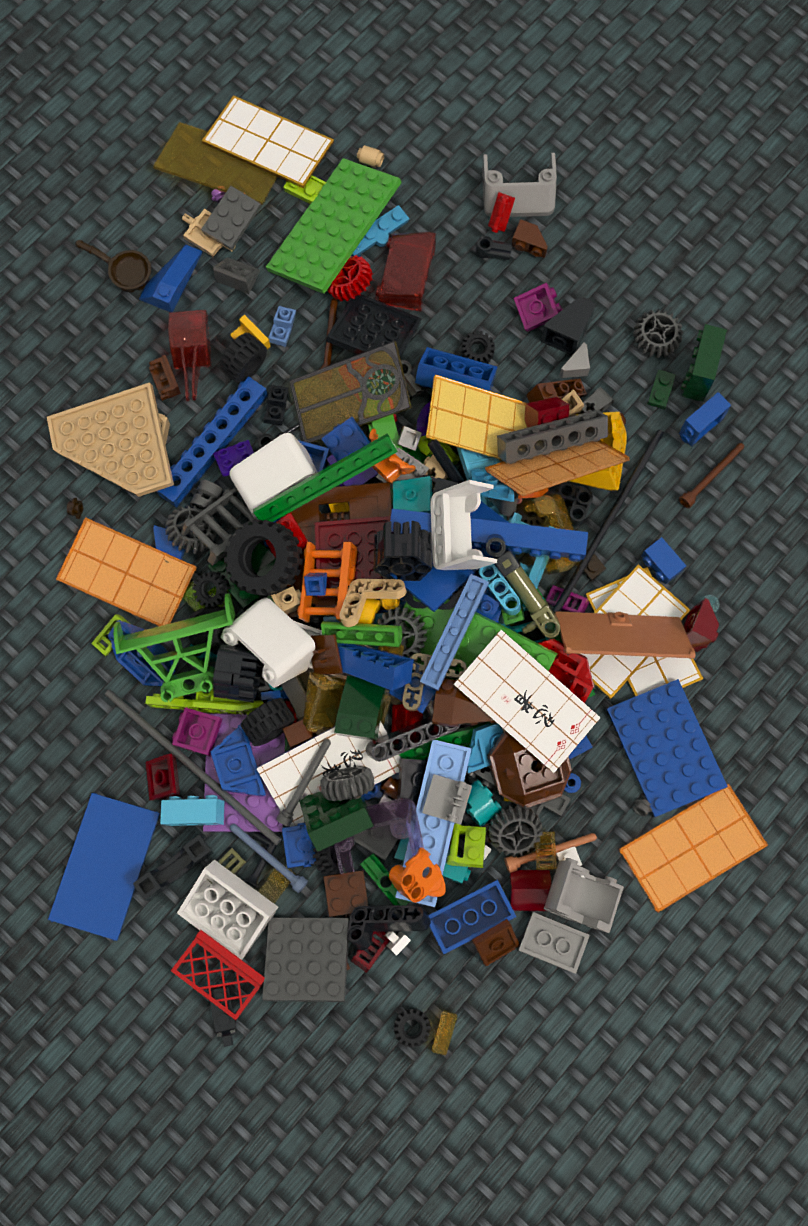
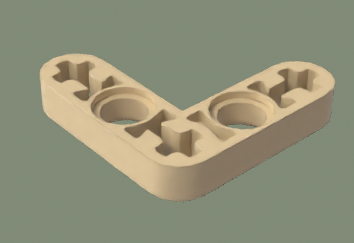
M356 579L352 581L339 614L342 625L352 627L359 622L366 599H400L404 597L407 592L405 583L399 579ZM377 587H383L381 590L374 591ZM353 601H359L355 605H350Z

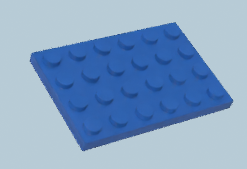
M679 679L606 709L643 794L651 804L650 807L652 808L654 818L728 787Z

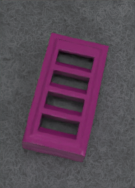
M552 585L545 601L554 607L556 602L553 600L556 593H560L559 599L564 589ZM571 592L561 610L564 612L585 613L589 601L587 598ZM571 599H573L574 601L571 607H568ZM578 602L581 603L578 610H576Z

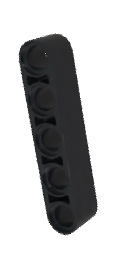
M430 716L382 736L377 741L369 742L366 746V753L375 761L381 762L456 731L460 724L457 727L434 724V730L429 733L428 728L432 725L433 716ZM416 731L415 739L410 740V735ZM398 739V745L392 748L393 741ZM380 747L379 754L374 756L375 748Z

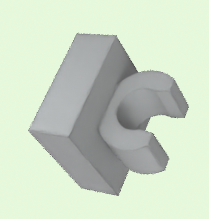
M403 426L397 444L416 451L422 433Z

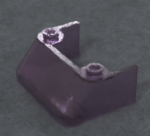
M401 798L367 806L373 823V827L369 829L390 825L391 833L395 838H409L412 857L417 854L420 847L424 848L416 806L411 799ZM351 836L334 844L340 874L354 872L350 852L354 846V836Z

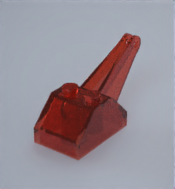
M207 310L169 312L168 331L174 369H183L186 401H190L187 368H193L192 398L195 401L197 398L200 367H212Z

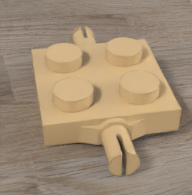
M204 209L195 218L185 213L182 220L190 225L183 235L184 239L214 257L224 245L201 231L212 213Z

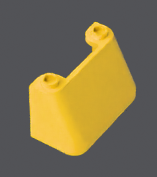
M606 412L604 414L608 416V437L602 438L597 442L624 457L627 434L620 412ZM623 463L570 480V482L609 491H618Z

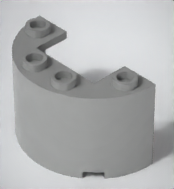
M566 858L565 861H559L544 909L567 920L610 933L624 887L617 884V880L605 876V879L590 875V871L577 865L578 861Z

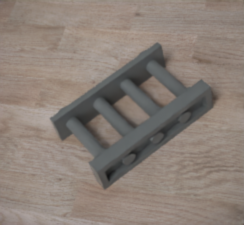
M236 487L232 490L230 488L227 489L221 498L195 517H189L182 524V536L191 531L210 550V556L207 561L212 566L227 555L225 548L230 544L228 540L231 534H228L210 516L218 511L235 529L238 527L244 528L243 524L224 508L225 505L231 502L249 519V522L256 520L250 510L236 497L238 494ZM205 521L223 539V543L215 545L197 526Z

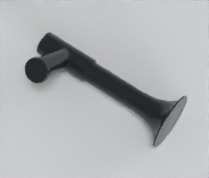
M254 832L252 839L266 845L265 850L271 855L278 846L258 832ZM261 857L253 873L248 878L241 880L260 890L258 880L267 861Z

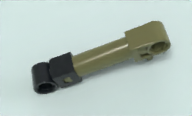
M499 534L490 535L486 540L487 553L493 556L494 559H497L495 565L502 575L507 578L533 619L526 627L522 628L523 633L526 634L538 627L544 636L548 638L556 637L560 632V623L557 616L527 576L511 548H506L504 538ZM494 541L501 543V547L497 550L490 547V544ZM549 622L555 624V627L551 630L545 628V625Z

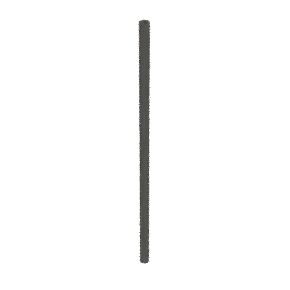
M110 689L106 691L105 696L269 840L275 845L280 843L282 840L227 791H222L221 786L192 760L172 745L169 740Z

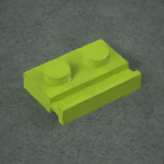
M310 175L304 186L288 179L283 189L285 192L311 204L327 182Z

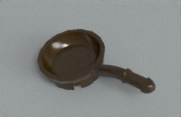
M82 240L75 242L77 248L95 255L109 265L108 275L112 283L121 290L129 293L138 289L140 291L149 282L151 263L141 252L126 250L110 258L93 245L91 246Z

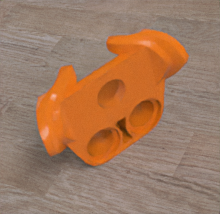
M375 428L371 430L369 435L371 442L378 439ZM396 454L372 466L390 484L401 474H410L416 469L414 465L402 461Z
M420 847L417 854L405 863L406 868L402 865H395L389 873L390 881L398 892L415 903L421 901L426 896L441 897L446 892L440 867L432 863L429 858L431 854L423 847ZM429 867L430 871L428 875L423 877V870Z

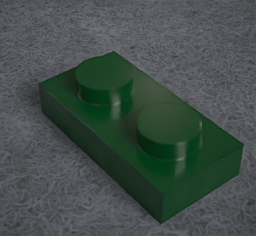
M658 369L647 405L665 410L676 374Z

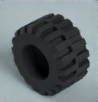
M244 333L234 339L226 348L221 357L219 367L236 383L240 384L248 376L251 378L260 369L267 355V347L250 333Z
M282 698L273 699L248 714L242 721L241 728L253 746H260L284 733L283 728L292 725L295 717Z

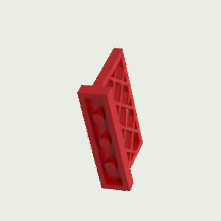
M202 930L198 932L196 938L171 969L172 973L235 1021L260 987L263 986L265 977ZM196 944L204 949L205 957L192 958V950ZM217 958L220 961L221 969L209 971L207 959ZM205 960L206 971L194 973L193 962ZM191 962L192 974L182 975L177 971L182 963ZM233 970L236 973L237 981L225 983L224 971ZM221 972L223 984L210 985L209 974ZM207 974L208 986L198 987L195 983V976ZM239 976L245 980L239 981ZM187 977H192L193 982L190 981ZM249 982L255 987L250 994L241 996L240 984ZM238 984L239 996L227 998L225 986ZM223 987L224 999L215 1000L212 997L211 988ZM209 989V994H207L204 990ZM242 998H247L242 1004ZM240 1000V1008L236 1014L228 1009L227 1001ZM225 1001V1006H223L219 1002Z

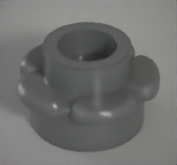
M636 799L634 801L633 810L638 815L646 817L648 813L652 812L651 804L647 800Z

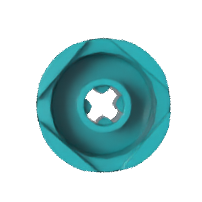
M477 779L470 784L472 789L465 811L473 817L474 822L478 826L482 827L495 817V813H500L502 807L496 800L492 799L493 794L486 786L484 787Z

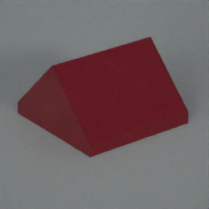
M166 754L146 761L149 800L166 799L170 796L180 797L176 757L173 754Z
M517 870L510 873V905L513 911H547L544 907L552 884L550 870Z

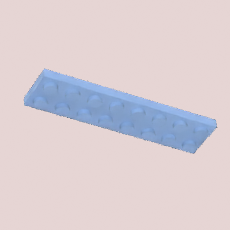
M432 740L403 867L406 868L405 863L417 854L420 847H423L431 854L429 856L430 860L434 865L437 864L440 867L443 875L454 823L424 814L422 811L433 774L464 782L472 748ZM429 867L423 870V877L428 875L430 871ZM397 890L395 898L411 901ZM426 896L416 903L435 907L437 897Z

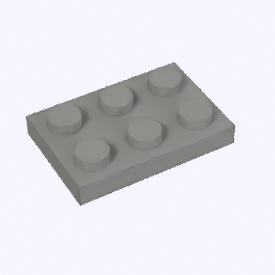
M532 912L518 951L576 974L590 935Z

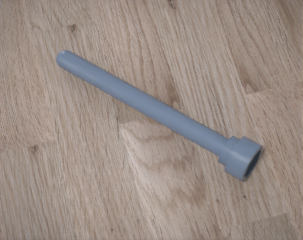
M236 824L230 825V830L291 882L290 884L293 886L292 889L297 893L302 891L308 883L306 878L293 874Z

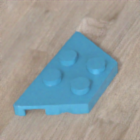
M492 465L471 470V480L491 484L494 487L492 490L480 493V496L514 502L513 489L487 472V470L493 469Z
M489 723L473 729L470 748L472 749L466 772L471 773L490 766L487 755L504 732L498 723Z

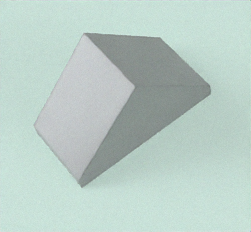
M583 343L561 368L559 375L561 378L588 376L590 364L586 343Z

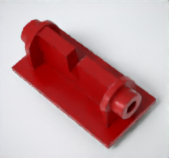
M498 192L488 225L492 228L491 231L498 233L499 230L505 232L515 197Z

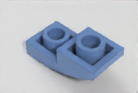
M282 306L278 307L273 319L274 324L268 337L270 343L286 347L293 327L296 310Z

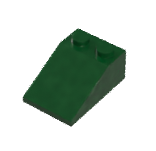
M347 676L337 712L334 733L339 736L377 741L386 688L358 677Z

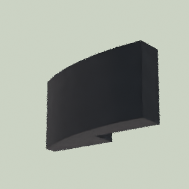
M270 386L264 423L283 426L289 387Z

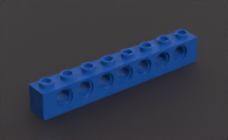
M249 376L239 384L235 394H231L228 397L225 406L218 409L215 418L205 425L202 434L194 438L192 446L188 451L185 450L182 453L179 462L171 466L173 482L181 481L178 486H170L158 490L157 493L160 497L174 507H178L216 460L213 453L227 447L267 398L266 388ZM243 397H249V398H250V399L247 400V401H242V400H241ZM232 411H238L236 415H230ZM220 425H227L225 429H219ZM211 438L216 439L213 443H207ZM199 452L204 453L202 457H195ZM188 466L192 467V470H191V471H189V472H185V471H184V469H185L186 467H188Z

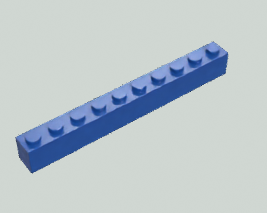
M392 509L390 520L391 534H393L394 522L401 524V534L403 523L409 522L411 533V521L419 522L421 529L427 530L428 533L431 532L432 534L431 513ZM471 518L472 549L481 550L486 548L487 538L492 534H499L504 538L506 548L510 547L514 554H522L524 552L534 557L548 555L551 559L565 557L575 562L584 560L586 556L588 532ZM494 541L490 544V547L497 550L501 547V543Z

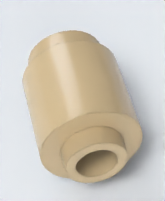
M364 145L363 148H359L357 158L359 163L376 168L381 167L384 153H381V150Z

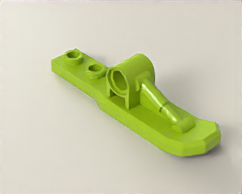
M213 688L209 693L196 692L195 700L184 699L183 696L173 698L171 702L169 700L164 702L161 699V694H153V696H146L145 704L152 708L175 710L190 708L203 713L248 715L264 704L262 701L251 703L215 698Z

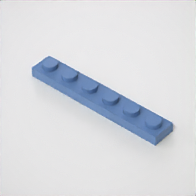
M470 574L420 683L439 691L489 585L488 581Z

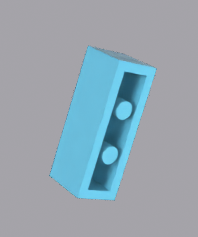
M206 795L205 799H199V796H187V799L183 800L178 796H170L169 800H161L160 824L166 826L224 825L225 801L218 799V796Z

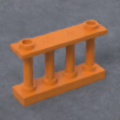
M307 542V546L304 549L305 564L301 601L297 609L299 619L309 623L310 615H335L336 619L341 622L339 614L348 588L355 578L358 547L352 542H344L341 550H316L313 543ZM316 558H341V567L339 569H315ZM308 573H327V577H339V586L337 588H326V595H324L337 596V606L311 607L312 596H306L304 576Z

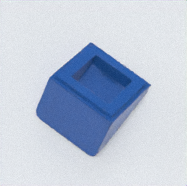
M308 573L304 576L306 596L326 595L327 573Z

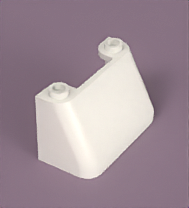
M284 433L235 465L230 470L229 475L251 514L258 520L253 513L254 508L318 472L307 449L294 435Z
M263 598L254 603L234 620L233 625L224 628L221 639L231 646L238 644L240 641L264 664L263 678L273 688L307 671L313 651L315 650V642L311 636L269 598Z

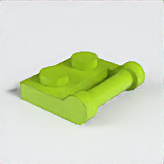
M454 824L447 864L451 866L483 868L486 827ZM459 834L465 835L463 858L457 857Z

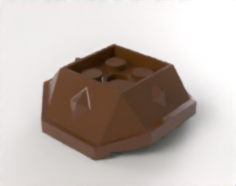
M507 731L501 734L495 746L487 755L497 793L521 807L525 805L529 808L561 797L572 771L568 756L553 773ZM536 760V767L531 769L532 762Z

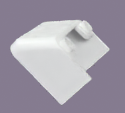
M467 480L433 494L430 503L433 566L436 569H478L497 563V559L483 557L480 550L472 549L470 512L476 511L480 506V493L494 489L493 485Z

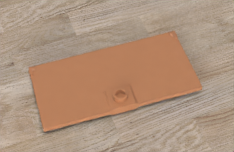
M555 611V615L560 623V635L565 653L695 659L694 648L691 646L680 617L628 615L623 612L600 614Z

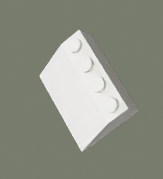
M214 860L204 868L177 914L243 960L279 907Z

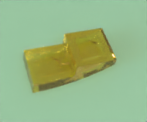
M274 869L258 892L275 904L291 882Z

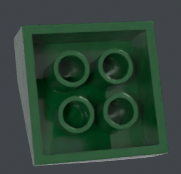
M705 324L703 329L698 331L696 341L699 342L698 347H694L692 358H695L694 363H690L680 387L683 390L682 397L701 402L706 398L716 377L727 329Z
M260 542L253 550L251 563L253 570L258 576L268 574L272 570L276 558ZM224 558L213 566L211 564L207 565L210 572H220V575L226 576L224 580L229 581L226 585L231 588L227 592H230L231 597L244 612L257 601L267 597L247 593L240 590L237 584H233L230 580L232 575L226 572L225 568L228 567V564L224 563Z
M317 792L299 800L308 835L317 852L373 827L363 795L355 797V799L332 801L324 798L322 792Z

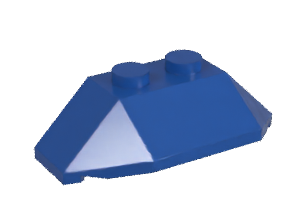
M121 620L117 621L120 622L124 635L144 630ZM113 626L108 637L111 640L116 660L143 685L162 686L164 680L136 649L116 654ZM160 643L147 646L154 656L168 652ZM173 660L161 663L168 672L173 664Z

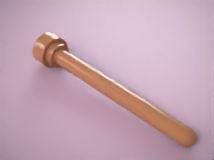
M591 833L518 858L511 855L505 857L504 861L508 872L511 873L517 871V868H520L522 864L556 854L574 846L577 847L595 841L597 836Z

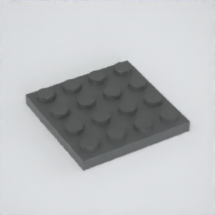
M271 918L268 924L262 1000L345 1002L349 918Z

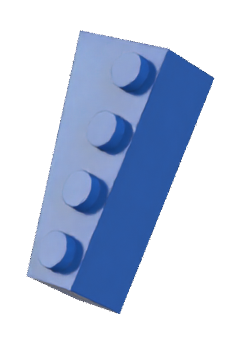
M337 643L343 673L353 675L391 691L411 682L414 659L358 644Z

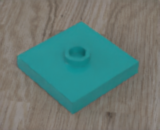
M430 476L393 482V509L431 513L432 478Z

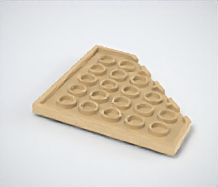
M150 382L47 417L53 450L138 497L174 485L153 385Z

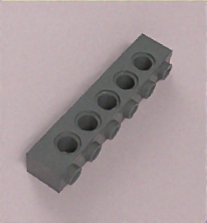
M595 410L498 435V457L506 464H513L516 461L532 459L534 456L541 454L547 455L553 451L566 450L568 447L581 446L591 441H599L602 438L608 437V416L600 410Z

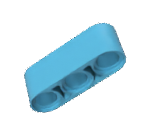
M492 564L480 568V577L489 582L488 590L499 601L505 613L508 615L518 614L521 609L520 599L497 567ZM487 570H492L494 572V574L491 577H485L483 575L484 572ZM499 585L505 587V590L501 593L495 591V588ZM509 601L517 603L516 607L511 609L506 605Z

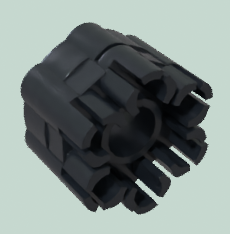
M391 521L384 523L383 530L374 534V572L384 579H394L390 575L391 572L397 575L399 580L402 576V581H421L432 570L431 532L428 533L427 530L421 529L419 522L411 521V533L409 522L403 523L402 534L401 524L394 522L393 534H391Z
M223 641L219 647L213 676L215 698L254 703L256 696H258L259 688H255V686H260V679L254 677L261 678L262 671L256 670H262L263 663L243 644L238 643L231 646Z

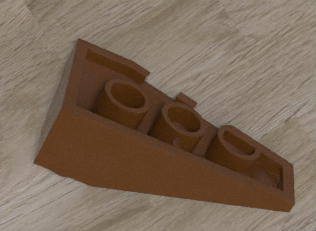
M444 678L439 691L436 690L432 724L457 727L459 724L471 723V725H478L477 722L486 721L497 723L454 685L457 680Z

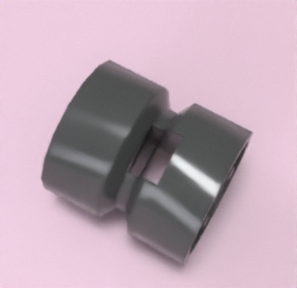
M201 480L197 488L198 493L194 494L190 505L192 507L196 505V509L200 510L203 508L204 510L221 497L223 489L213 482Z

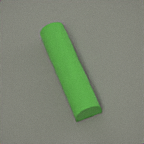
M323 621L321 623L322 635L335 634L337 643L399 647L402 642V627L398 625L357 623L355 626L345 627L342 625V622Z

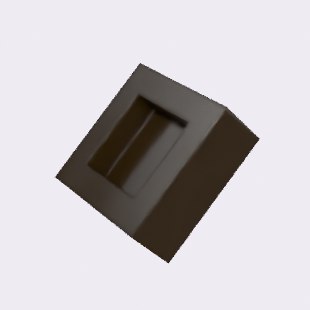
M594 554L583 573L592 581L606 571L607 568Z

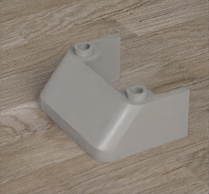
M551 153L549 169H544L539 173L538 182L503 183V177L500 172L488 170L487 154H484L482 180L485 214L491 217L498 192L515 197L510 217L551 215L554 212L556 201L557 175L555 153Z

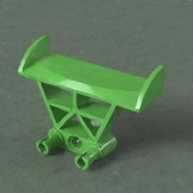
M225 594V610L127 635L123 634L120 622H115L113 634L116 654L136 649L164 680L160 689V696L164 702H168V700L171 702L173 698L199 691L206 693L208 690L210 692L213 688L215 671L214 667L209 666L214 629L233 625L236 615L230 594ZM209 631L206 643L183 648L180 638ZM173 640L176 650L154 656L147 646ZM206 651L205 661L193 655ZM180 657L197 668L172 675ZM174 660L169 672L161 664L162 662ZM191 679L195 684L189 686L185 683V680Z

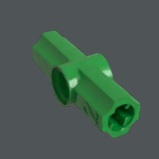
M374 853L360 864L393 905H407L410 902L395 898L397 889L393 883L388 888L381 886V878L384 876L389 877V871Z

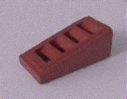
M373 932V935L376 934L384 940L382 944L372 937V943L379 947L378 950L371 945L367 948V950L374 954L373 957L364 950H358L351 962L367 973L390 941L385 936L386 932ZM359 955H361V956L364 957L366 960H368V961H369V964H368L366 961H364L362 958H360Z

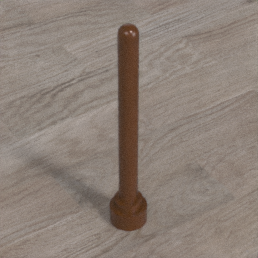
M335 298L330 303L327 335L336 322L338 301ZM326 342L324 362L320 369L331 365L333 348L331 343ZM333 370L318 374V378L325 381L332 380Z
M737 444L691 492H684L679 497V502L685 508H691L695 503L696 496L744 449V444Z

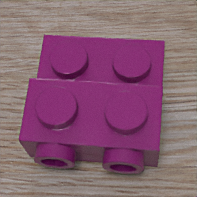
M547 283L514 298L523 326L527 332L545 325L546 322L562 311L560 303L556 304L554 299L557 297L554 287L550 288Z
M185 708L184 712L180 714L179 726L173 734L172 745L194 753L197 752L210 756V751L213 749L223 719Z

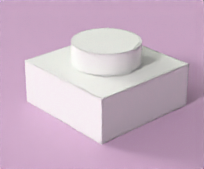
M575 846L556 853L558 861H565L566 858H571L578 861L577 865L582 866Z

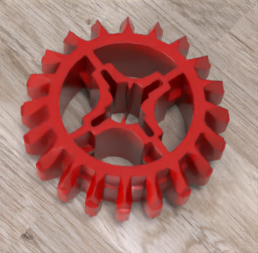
M350 256L327 289L329 294L340 301L344 299L349 301L350 298L355 299L357 295L361 296L360 293L366 291V287H369L370 281L373 280V273L369 263L362 256Z

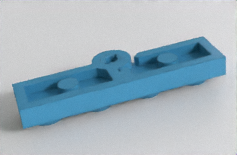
M399 205L375 220L351 256H359L375 244L379 247L386 246L389 241V235L409 222L410 218Z

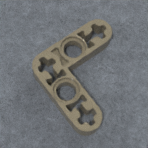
M422 653L412 655L411 658L414 661L421 658V661L424 662V665H420L419 672L424 674L432 655ZM453 659L450 667L455 668L457 664H460L464 671L456 674L455 670L449 669L450 673H447L445 677L459 679L467 670L465 662ZM413 663L412 670L416 672V664ZM412 673L411 678L418 677L421 680L423 675ZM409 683L405 685L402 702L406 710H418L421 705L424 684L421 683L417 688L411 687ZM408 690L419 692V695L416 693L414 695V700L417 701V704H413L412 707H409V703L406 702V700L411 699V692L407 693Z

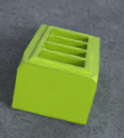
M119 614L114 615L91 643L105 656L113 650L111 641L106 635L109 634L115 622L121 620L129 623ZM103 640L109 646L106 648L100 641Z

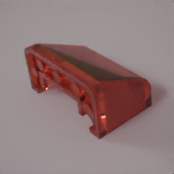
M436 233L393 234L388 239L387 248L390 249L381 285L377 286L376 296H379L380 302L387 305L421 312L430 263L436 249Z

